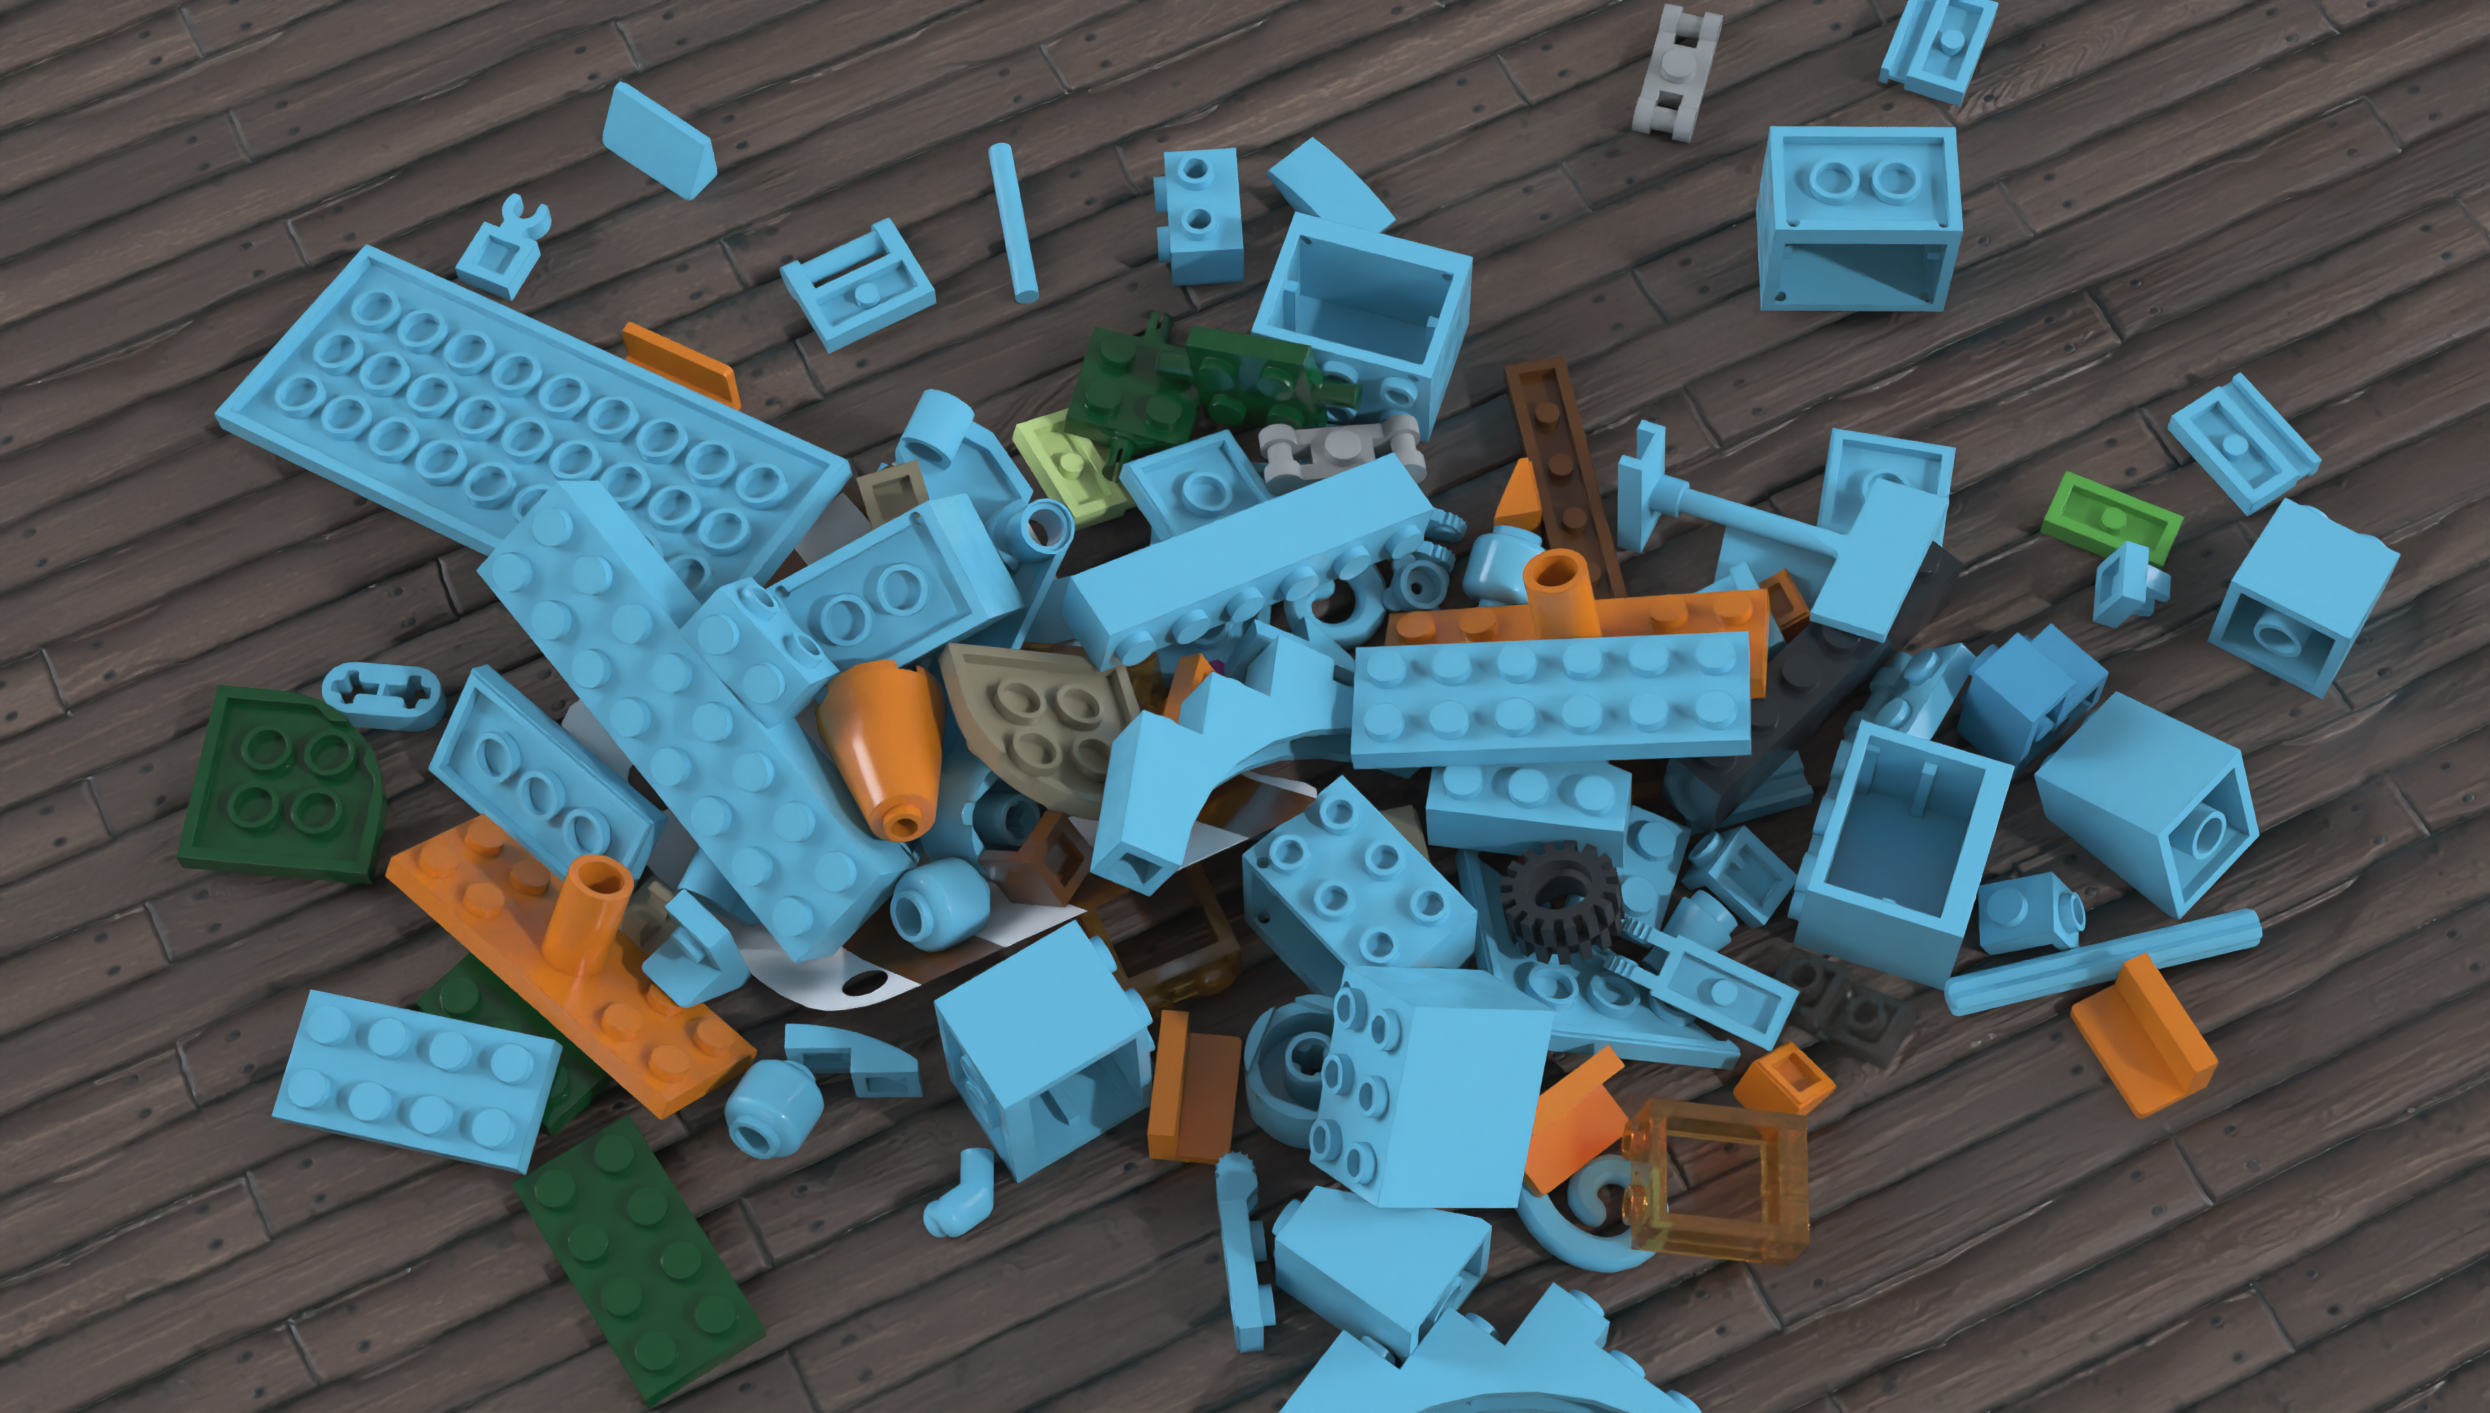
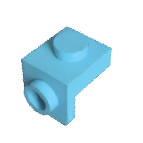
M2053 872L1979 886L1980 946L1989 955L2053 944L2060 952L2079 948L2078 932L2083 931L2086 924L2083 903L2076 892H2072Z

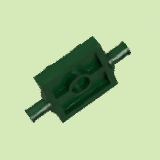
M1161 311L1150 313L1144 337H1136L1094 327L1066 415L1064 433L1095 440L1109 449L1105 465L1102 468V475L1108 481H1112L1116 465L1119 463L1115 483H1122L1119 476L1123 464L1132 462L1133 455H1152L1190 442L1201 404L1198 390L1189 380L1156 376L1157 372H1155V362L1160 350L1188 355L1185 348L1167 344L1174 325V318L1167 312L1164 314L1159 330Z
M1193 325L1185 344L1188 355L1160 350L1155 362L1156 376L1189 380L1198 390L1205 418L1215 420L1222 425L1230 427L1245 425L1264 429L1273 424H1286L1294 430L1325 428L1328 422L1325 404L1357 411L1362 402V384L1328 380L1327 376H1324L1315 364L1311 345Z

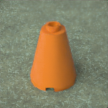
M881 659L855 665L833 678L826 686L828 695L823 700L821 706L819 703L816 706L817 730L871 831L885 841L909 842L928 832L936 819L947 719V702L941 683L927 669L917 665V672L898 669L896 660Z

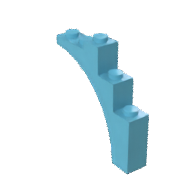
M1278 635L1248 665L1245 685L1236 679L1227 678L1212 671L1181 703L1178 724L1170 718L1143 710L1112 743L1090 872L1150 897L1182 866L1193 823L1211 791L1241 772L1278 761L1322 758L1352 763L1351 736L1354 687L1332 680L1335 659L1315 651L1301 642ZM1421 767L1381 768L1379 770L1409 779Z
M1553 1282L1506 1345L1499 1342V1333L1486 1320L1474 1313H1467L1464 1317L1448 1306L1403 1366L1398 1369L1394 1366L1396 1363L1394 1356L1379 1342L1367 1336H1363L1359 1341L1343 1330L1279 1413L1702 1412L1694 1402L1683 1394L1674 1390L1664 1393L1644 1379V1370L1626 1354L1617 1350H1612L1610 1353L1604 1351L1602 1348L1606 1344L1610 1322L1603 1317V1309L1587 1294L1576 1289H1572L1568 1293Z

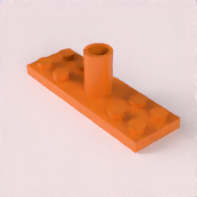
M1558 548L1537 554L1525 565L1523 581L1529 604L1389 614L1385 646L1748 631L1750 644L1751 699L1765 698L1771 608L1767 588L1595 600L1585 558L1576 551Z
M484 813L391 857L385 876L660 1120L665 1119L741 1075L752 1066L758 1050L704 1003L690 1008L679 1006L643 972V962L650 956L618 930L634 888L632 874L620 862L597 854L580 856L570 864L565 881L563 882Z

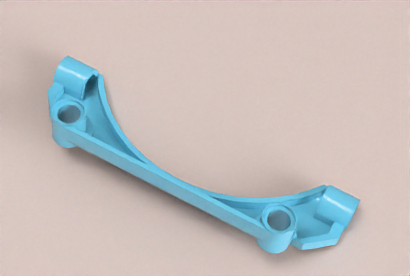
M925 390L896 447V463L900 465L918 460L930 500L967 493L1026 607L960 641L959 644L1020 650L1066 551L1073 540L1075 532L1074 518L1067 507L1061 502L1050 498L1038 499L1028 504L1034 491L993 432L973 422L972 420L975 416L973 410L957 397L939 390ZM1030 519L1044 526L1048 536L1047 546L1039 545L1031 538L1028 532V521ZM940 652L919 663L917 666L927 669L941 683L947 702L943 760L946 756L960 748L968 747L966 738L957 724L938 662L942 653ZM916 666L912 667L911 671L917 672ZM920 837L909 842H897L917 866L924 851ZM698 846L677 888V892L680 893L685 889L707 911L724 916L744 927L763 924L703 849Z

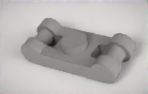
M1665 4L1642 91L1637 101L1631 131L1650 134L1651 129L1672 133V140L1690 143L1718 44L1723 15L1705 12L1704 17L1683 13L1682 6ZM1677 36L1698 40L1697 47L1691 48L1675 44ZM1658 104L1678 108V111L1659 107Z
M1395 415L1378 424L1294 430L1286 424H1273L1261 430L1258 436L1261 455L1268 459L1269 462L1264 469L1266 488L1270 494L1282 496L1375 460V453L1394 452L1416 484L1422 482L1427 475L1424 455L1416 450V445L1419 444L1421 439L1418 422L1415 417L1410 415ZM1309 459L1310 464L1300 465L1294 460Z

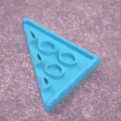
M1458 849L1455 861L1462 895L1478 911L1474 948L1478 970L1488 972L1555 1010L1548 1051L1595 1055L1609 1045L1616 1055L1622 1059L1725 1070L1734 1069L1741 1056L1738 1046L1729 1039L1727 1041L1716 1040L1694 1023L1696 1016L1649 995L1650 989L1604 968L1603 965L1608 954L1617 956L1610 948L1602 951L1598 946L1593 945L1594 957L1582 961L1579 952L1570 954L1571 964L1559 965L1558 955L1552 954L1548 964L1537 962L1535 951L1529 957L1519 951L1518 943L1513 945L1509 938L1500 899L1502 875L1478 858L1480 851ZM1547 901L1540 907L1550 909L1551 904Z

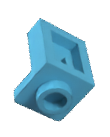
M1743 825L1720 834L1713 831L1709 835L1704 836L1690 852L1688 859L1693 864L1683 876L1681 882L1689 890L1707 886L1751 929L1766 924L1795 885L1798 875Z

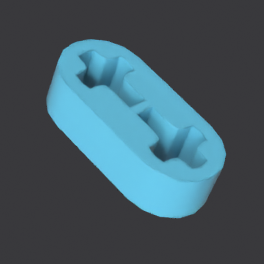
M364 662L343 663L334 667L326 675L322 684V696L325 702L349 718L350 723L354 727L410 732L425 731L435 726L443 718L447 709L446 697L436 675L428 669L420 667ZM354 685H361L365 694H357L353 703L345 704L342 695L351 694ZM416 690H424L427 699H420L416 704V708L407 709L404 700L412 699Z

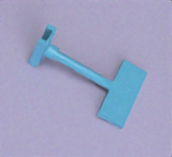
M1641 420L1637 428V459L1622 455L1618 463L1617 547L1641 554L1662 513L1677 518L1681 513H1685L1834 558L1836 561L1810 612V621L1884 643L1949 507V498L1877 477L1851 531L1848 534H1839L1689 489L1688 481L1665 475L1666 427Z

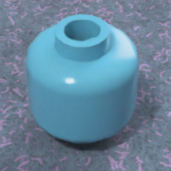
M1497 525L1494 527L1493 533L1482 534L1477 537L1473 543L1462 581L1464 593L1471 600L1478 603V607L1529 604L1523 581V570L1530 559L1546 551L1541 547V537L1527 530L1506 525Z
M957 857L938 859L907 871L897 881L890 905L893 925L902 938L920 950L929 953L946 950L962 943L986 928L991 912L990 889L986 880L967 861Z
M765 1059L753 1064L748 1069L728 1098L724 1114L729 1127L730 1138L743 1152L758 1159L788 1157L800 1149L820 1119L824 1109L822 1093L815 1083L814 1075L803 1064L794 1060Z

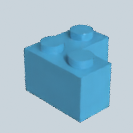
M2052 623L2034 639L2028 635L2022 636L2017 632L2000 649L1995 644L1988 646L1970 666L1968 673L1972 676V680L1959 700L1963 709L1956 731L1985 757L2015 766L2011 778L2014 780L2099 701L2109 672Z

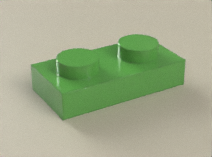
M2066 471L2044 518L2040 532L2105 558H2108L2126 541L2149 547L2148 564L2162 571L2184 517Z

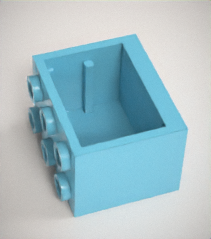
M1770 126L1756 206L1761 311L1943 312L1963 234L1956 127Z
M1295 212L1251 330V335L1311 345L1315 364L1324 376H1327L1328 380L1362 384L1363 396L1359 409L1356 411L1350 408L1325 404L1329 421L1341 425L1351 423L1358 425L1378 424L1395 415H1410L1417 419L1420 441L1428 443L1469 325L1473 257Z
M967 493L926 501L766 589L789 618L820 646L824 655L839 669L838 675L855 665L881 659L896 660L898 669L908 670L942 652L947 642L959 643L1026 607ZM919 513L921 517L916 519V514ZM827 687L815 698L820 706L828 695Z
M1861 720L1854 743L1841 740L1830 775L1831 780L1826 796H1823L1816 817L1808 852H1805L1794 887L1795 892L1787 915L1788 918L1799 921L1793 944L1944 991L1945 983L1950 979L1964 938L2015 766Z
M1343 775L1321 791L1312 806L1291 820L1280 824L1242 854L1244 921L1315 995L1335 998L1337 992L1341 989L1345 965L1473 970L1478 911ZM1267 918L1270 919V921H1269L1268 923H1266V924H1263V923H1262V922H1263L1264 920H1266Z
M1076 920L1071 921L934 1001L949 1078L1017 1184L1151 1105L1152 1078L1155 1074V1065L1150 1057V1052L1155 1050V1045L1147 1030V1026L1153 1023L1151 1014L1138 992L1134 988L1124 992L1112 975L1117 970V966L1103 940L1098 935L1088 939Z
M1345 965L1341 989L1337 992L1334 999L1333 1013L1335 1022L1329 1055L1325 1058L1321 1070L1323 1088L1317 1120L1312 1125L1309 1136L1311 1150L1309 1161L1376 1208H1517L1555 1010L1484 970Z

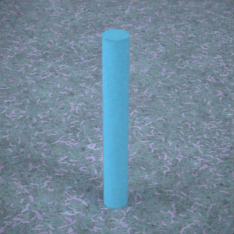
M997 143L988 149V155L1015 299L1020 304H1030L1038 300L1039 291L1012 149L1007 143Z

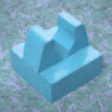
M2126 541L2097 567L2093 622L2116 629L2131 615L2151 616L2154 613L2155 600L2165 603L2170 600L2171 576L2148 564L2149 547Z

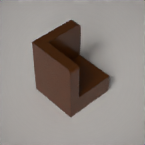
M1045 811L1018 851L984 850L977 862L1011 903L1066 907L1090 871L1094 850L1064 812Z

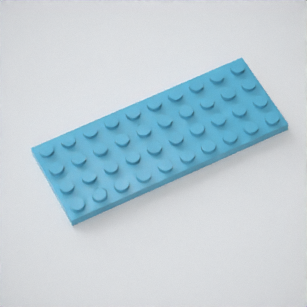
M368 244L359 251L214 413L222 429L488 557L556 481H599L701 605L719 587L750 576L758 585L764 587L853 476L848 460Z

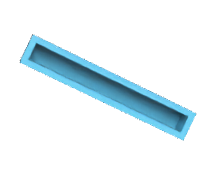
M1393 452L1073 575L1069 580L1061 616L1099 673L1121 664L1132 666L1145 660L1153 651L1176 642L1179 644L1191 643L1211 628L1231 620L1236 623L1246 621L1255 616L1262 608L1284 599L1288 601L1299 600L1313 591L1315 587L1337 578L1341 580L1352 579L1361 574L1368 566L1390 557L1393 559L1407 557L1422 544L1434 507Z

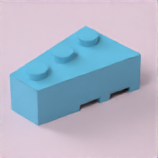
M1601 760L1432 767L1426 803L1428 845L1522 856L1523 852L1532 848L1538 856L1544 854L1543 843L1554 841L1556 851L1564 850L1565 840L1577 841L1579 852L1588 843L1597 847L1598 856L1606 853L1612 859L1613 867L1623 868L1631 813L1632 773Z

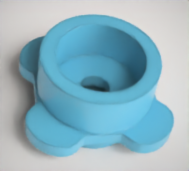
M1412 554L1402 559H1393L1391 563V568L1394 572L1390 587L1382 593V602L1386 609L1390 612H1398L1400 610L1404 612L1440 610L1438 605L1444 600L1450 583L1447 571L1431 561H1416ZM1413 583L1420 586L1421 591L1419 594L1412 592L1411 586Z

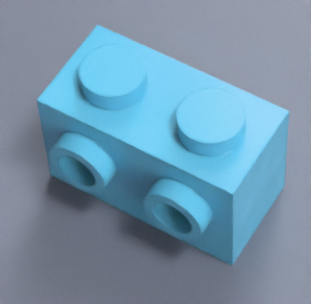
M1236 148L1164 152L1165 176L1153 177L1156 213L1168 212V226L1157 227L1159 263H1171L1172 286L1244 282V248Z
M751 576L719 587L677 632L767 729L799 716L840 672L824 655L820 646L789 618L779 607L774 597L766 589L758 585Z

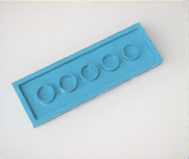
M1748 631L1356 647L1351 759L1354 769L1751 755L1750 644Z

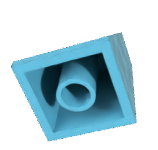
M2284 498L2233 577L2207 642L2323 699L2387 585L2401 554L2387 548L2383 542L2374 536L2358 534L2328 519L2317 508L2299 505Z
M2117 691L2097 711L2090 713L2083 721L2081 727L2057 752L2050 754L2043 761L2040 769L2034 774L2046 818L2168 916L2178 921L2260 836L2241 750Z
M1315 1186L1303 1203L1293 1199L1284 1208L1273 1226L1272 1233L1276 1235L1275 1249L1273 1251L1276 1285L1341 1331H1347L1359 1341L1363 1336H1367L1379 1342L1394 1356L1396 1360L1394 1366L1400 1369L1447 1307L1450 1306L1458 1312L1487 1273L1492 1225L1478 1217L1432 1208H1376L1356 1193Z

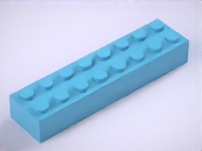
M556 481L476 570L794 963L834 955L894 893L896 883L903 874L917 868L916 864L897 842L880 839L871 831L839 771L795 718L767 729L677 633L702 605L599 481Z

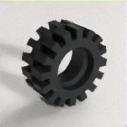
M1565 840L1564 850L1555 851L1554 841L1542 844L1544 854L1537 856L1532 848L1523 852L1524 865L1513 860L1507 867L1509 877L1502 876L1500 882V899L1509 938L1513 945L1518 943L1519 951L1526 957H1529L1535 951L1537 962L1545 964L1549 963L1552 954L1558 955L1559 965L1571 964L1570 954L1579 952L1582 961L1593 958V945L1598 946L1602 951L1611 946L1610 934L1619 936L1623 929L1621 919H1625V908L1616 867L1613 868L1612 859L1606 853L1598 856L1597 847L1588 843L1579 852L1577 841ZM1577 895L1584 897L1576 905L1565 909L1551 910L1540 907L1548 900L1558 896Z

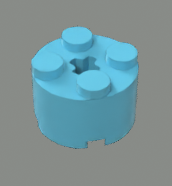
M960 748L942 760L936 819L931 829L922 835L920 839L931 862L946 857H957L973 866L986 882L994 883L977 862L984 850L1018 851L1044 812L1049 810L1044 805L1023 795L1007 784L980 758L972 754L968 748Z
M1309 994L1295 997V1002L1283 1005L1275 1009V1006L1259 1017L1246 1041L1244 1053L1245 1090L1251 1118L1271 1137L1292 1147L1310 1149L1309 1136L1312 1125L1317 1120L1323 1084L1321 1072H1316L1313 1076L1309 1074L1312 1069L1321 1071L1323 1062L1329 1055L1335 1022L1333 1013L1335 998Z

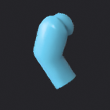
M970 1148L961 1152L960 1185L941 1196L939 1200L929 1203L924 1210L923 1221L930 1234L940 1238L947 1235L958 1237L968 1232L990 1215L994 1205L993 1151L986 1148Z

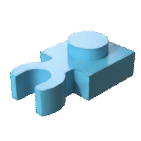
M514 193L509 196L502 207L504 221L501 226L498 227L484 221L456 265L455 269L459 281L512 301L541 256L538 244L534 240L543 237L550 229L552 219L548 206L541 204L532 217L522 219L519 218L524 211L521 195Z

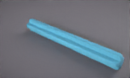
M2245 908L1952 977L1945 983V1001L1952 1015H1967L2115 980L2123 963L2145 952L2156 968L2161 969L2255 947L2259 944L2260 938L2263 937L2262 927L2256 912Z

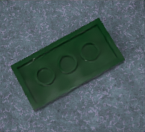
M629 1114L512 1183L522 1204L648 1408L656 1405L767 1336L764 1326Z

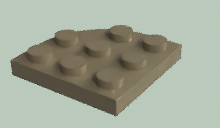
M947 642L938 662L954 716L966 738L967 747L971 753L980 758L1007 784L1023 795L1044 805L1050 812H1064L1068 818L1074 816L1086 820L1099 821L1112 743L1141 713L1126 666L1121 664L1099 673L1091 659L1086 656Z

